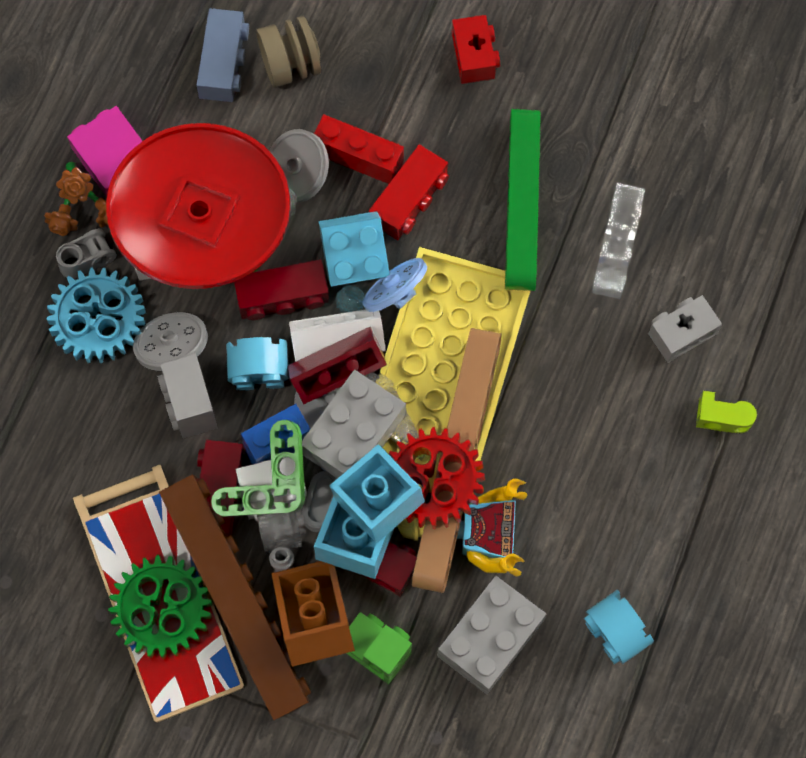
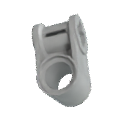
M103 229L91 230L58 248L56 259L60 272L64 277L78 278L79 270L86 274L90 268L96 269L106 266L116 258V252L109 248L104 238L105 232ZM68 258L78 259L77 262L71 265L64 263Z

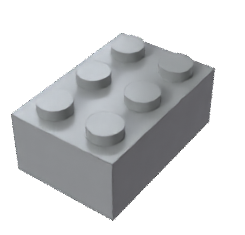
M354 369L302 440L303 456L338 479L375 446L379 444L383 447L406 416V403Z
M495 576L440 646L437 657L487 695L543 623L546 613L498 576Z

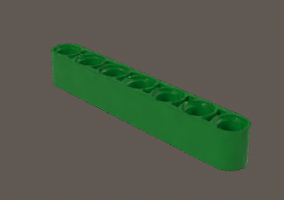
M511 109L505 290L535 291L540 110Z

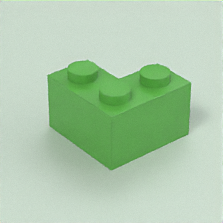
M360 612L349 626L355 651L346 654L389 685L411 655L412 643L408 641L410 636L397 626H394L393 629L387 625L384 626V623L371 613L365 616Z

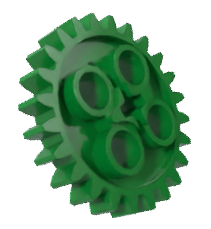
M156 555L155 562L151 565L145 557L143 558V568L141 569L134 563L131 564L134 573L129 575L122 572L121 575L125 583H114L115 588L120 592L109 597L113 602L117 603V606L108 608L110 614L118 615V617L110 621L111 625L122 626L116 632L118 638L128 635L124 644L128 648L136 643L135 652L138 655L147 648V655L151 659L155 651H159L161 658L165 659L167 650L170 649L175 656H178V647L181 645L189 651L190 645L188 640L190 638L197 642L200 641L196 631H207V627L202 623V619H211L212 617L209 612L204 610V608L210 607L213 604L211 600L203 599L204 596L209 594L207 587L199 588L204 583L202 577L193 578L197 571L194 566L185 571L186 563L183 559L175 566L172 556L168 557L166 563H162L159 555ZM168 580L169 584L164 594V602L168 608L161 610L159 630L157 634H153L152 631L158 616L154 605L161 603L163 582ZM144 583H156V591L149 596L142 595L141 587ZM183 587L188 590L187 597L184 600L174 601L171 599L172 592L176 588ZM141 612L148 613L150 620L145 626L137 627L134 625V618L137 614ZM169 619H180L181 626L176 632L169 633L165 631V624Z

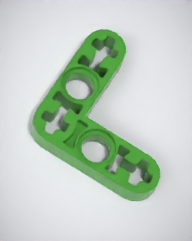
M280 420L273 424L270 430L272 485L224 487L218 489L212 496L211 501L212 508L217 514L221 516L292 513L302 508L305 500L302 433L300 427L295 422ZM284 426L287 427V430L293 431V437L287 439V447L294 448V453H279V448H285V440L279 438V432L284 431ZM286 457L292 458L295 462V470L288 476L282 474L279 468L281 460ZM288 489H290V494L296 495V501H292L290 507H288L287 502H274L273 496H285ZM255 491H261L266 497V503L261 509H255L251 505L250 498ZM226 493H228L229 498H242L243 504L229 505V511H227L226 506L221 505L220 502L221 499L226 498Z

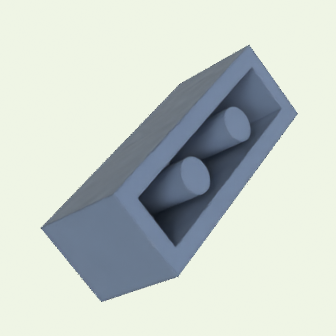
M209 8L197 79L199 99L233 102L235 92H240L241 75L238 74L239 66H244L245 49H242L243 40L247 41L249 36V23H245L243 12Z

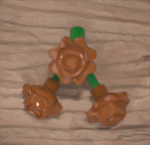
M75 162L66 164V170L62 172V178L56 183V186L61 189L59 196L65 198L64 204L60 205L58 211L47 212L44 215V221L48 224L50 231L60 236H65L70 231H77L78 221L70 216L72 209L70 203L76 204L78 199L84 202L87 200V196L95 202V207L99 210L96 222L101 228L108 225L106 200L97 197L92 192L93 184L89 182L91 179L90 175L82 173Z

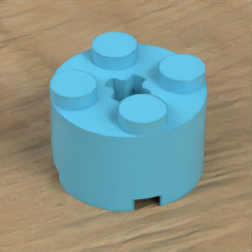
M269 337L238 339L237 346H233L231 342L226 344L228 382L236 385V390L254 389V384H266V388L270 389L284 387V381L289 379L286 340L279 339V344H272V340Z
M618 590L586 611L587 616L584 620L587 628L595 638L601 636L604 639L605 643L602 644L604 651L613 664L619 661L624 664L654 643L651 634L644 637L646 633L643 631V628L646 626L625 597L621 599Z

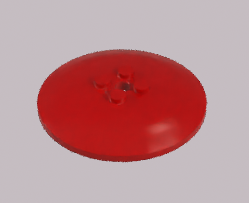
M209 123L184 124L155 133L135 146L125 156L116 169L109 185L106 214L109 229L117 248L125 259L138 271L153 280L173 287L206 289L223 286L242 279L254 272L271 257L283 239L288 226L290 192L285 174L278 161L256 139L239 130L223 125ZM198 206L205 207L208 210L201 217L194 216L191 213Z

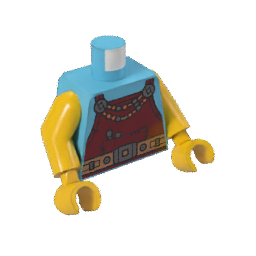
M512 479L508 482L507 486L490 490L479 496V504L474 505L470 503L471 514L464 513V521L460 523L457 539H463L462 554L466 555L472 564L485 573L509 572L516 577L522 573L520 570L513 568L515 563L524 562V560L513 553L516 501L512 500L513 497L524 500L527 497L525 492L517 493V488L522 484H526L522 480Z

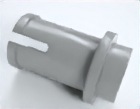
M277 547L270 553L269 560L274 568V573L294 568V554L289 548Z

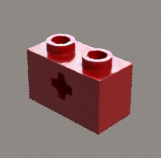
M486 15L453 19L451 35L461 84L495 79L496 68L500 67V57L498 50L493 51L492 42H495L493 25H488Z

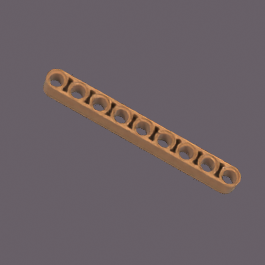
M471 328L447 426L449 438H452L456 433H460V444L467 440L470 441L471 447L469 451L478 448L502 338L501 333ZM450 462L446 465L445 469L449 472H456L460 469L461 464ZM442 491L436 498L441 502H446L453 497V494L449 491ZM461 511V512L459 513V514H460V520H461V518H462L463 511ZM453 517L449 518V527L447 528L442 520L437 522L436 529H432L431 522L426 521L414 568L412 587L444 593L460 523L455 521Z

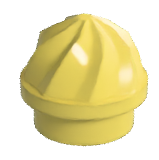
M405 518L397 525L404 538L418 541V537H422L424 526L422 528L419 527L418 518H415L410 524L407 523Z

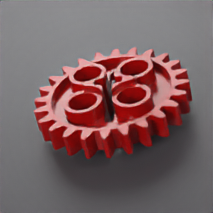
M432 427L430 435L427 436L422 429H419V438L417 439L408 433V444L405 445L400 441L396 442L399 453L389 451V455L417 484L423 487L422 494L424 500L430 489L428 478H432L434 475L437 454L441 452L443 456L438 464L439 478L434 479L430 502L428 504L423 503L406 518L407 523L410 524L415 518H418L420 528L425 525L426 521H430L432 529H436L437 522L441 520L446 528L449 527V518L451 517L460 523L459 513L463 511L470 515L471 509L468 504H479V499L474 493L480 494L484 492L483 486L478 484V482L485 481V474L477 472L484 468L483 461H475L479 456L478 450L469 451L471 447L469 440L460 444V433H456L452 438H449L447 428L443 430L441 435H437L435 427ZM422 454L431 457L430 461L424 465L414 462ZM450 462L461 464L460 469L456 472H449L445 467ZM442 491H449L453 494V497L446 502H441L436 498Z

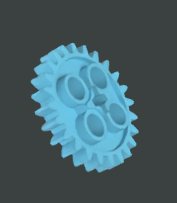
M92 267L89 270V276H84L82 271L79 270V279L76 281L68 276L69 285L67 287L61 284L58 285L61 295H51L52 300L56 304L47 306L49 312L53 314L47 317L49 325H54L49 331L52 336H57L54 339L57 346L64 344L63 350L65 354L73 351L75 360H79L85 354L87 363L92 361L93 356H97L99 362L103 363L104 355L106 354L112 360H115L114 352L117 350L125 355L124 345L133 346L134 340L132 335L141 334V330L137 326L145 325L144 318L139 315L145 314L146 310L144 306L139 305L143 302L141 294L135 295L138 292L136 285L128 286L130 282L127 276L119 280V274L116 270L109 277L106 268H102L100 274L96 275ZM81 296H91L87 303H78V299ZM112 299L121 300L120 304L116 307L107 306L108 302ZM121 316L123 317L122 320H116V319H115V318H119V317H121ZM76 324H86L85 328L82 331H72V328ZM107 327L116 328L115 332L109 336L101 334Z

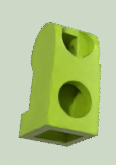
M702 392L698 402L697 428L730 433H745L752 427L756 420L757 412L751 403L739 401L733 404L715 401V392Z

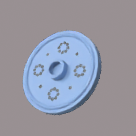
M414 258L405 261L389 271L390 275L377 280L363 298L362 304L369 312H375L392 304L401 309L416 295L414 287L421 281L427 271V265L424 260Z

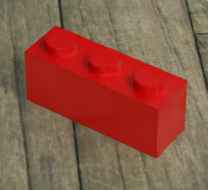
M323 114L314 132L324 143L330 161L389 184L404 162V146Z
M419 144L369 210V212H378L383 232L397 241L403 233L406 235L410 233L416 223L415 217L420 211L425 212L433 200V197H431L436 189L441 190L449 179L448 162Z

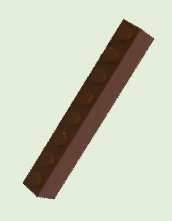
M192 474L159 491L273 720L309 703L308 695L312 694L311 689L304 676L298 679L291 665L288 651L283 649L278 639L283 634L275 619L269 621L264 611L269 608L261 591L254 592L250 584L254 577L246 562L240 564L235 554L240 551L232 534L226 537L221 527L226 522L223 516L214 511L207 497L211 496V492L204 479L198 480Z

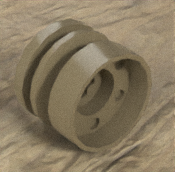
M304 15L296 18L298 31H295L290 19L286 20V34L282 36L275 24L256 29L261 56L273 88L292 83L291 69L296 68L302 79H306L307 64L313 76L321 74L318 43Z

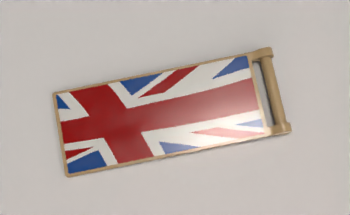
M161 465L152 467L153 471L85 497L82 494L73 497L109 597L120 592L115 588L114 583H125L121 573L125 572L132 575L134 572L131 564L133 563L139 569L143 568V558L145 557L150 565L154 564L156 555H159L162 563H166L168 557L172 556L175 566L183 559L186 563L185 571L194 566L197 571L193 578L201 576L159 494V491L169 487ZM155 482L158 483L160 490L92 516L89 514L88 508ZM168 580L163 582L161 603L154 605L158 616L152 631L153 634L158 633L161 610L168 608L164 602V594L169 584ZM154 582L144 583L141 587V594L145 596L152 595L156 591L157 584ZM203 583L199 588L206 587L205 583ZM183 587L176 588L172 592L171 599L174 601L184 600L187 597L188 590ZM210 594L203 597V599L212 601ZM110 599L112 606H117V603ZM214 605L204 608L212 617L211 619H202V623L206 625L207 631H196L200 641L197 642L190 638L188 640L190 645L189 651L181 645L178 647V656H175L170 649L167 650L165 659L161 658L159 651H155L151 659L147 655V648L138 655L135 652L136 643L128 647L151 714L157 723L244 688ZM146 612L137 614L134 618V625L137 627L145 626L150 620V615ZM177 618L169 619L165 624V631L169 633L176 632L181 626V620Z

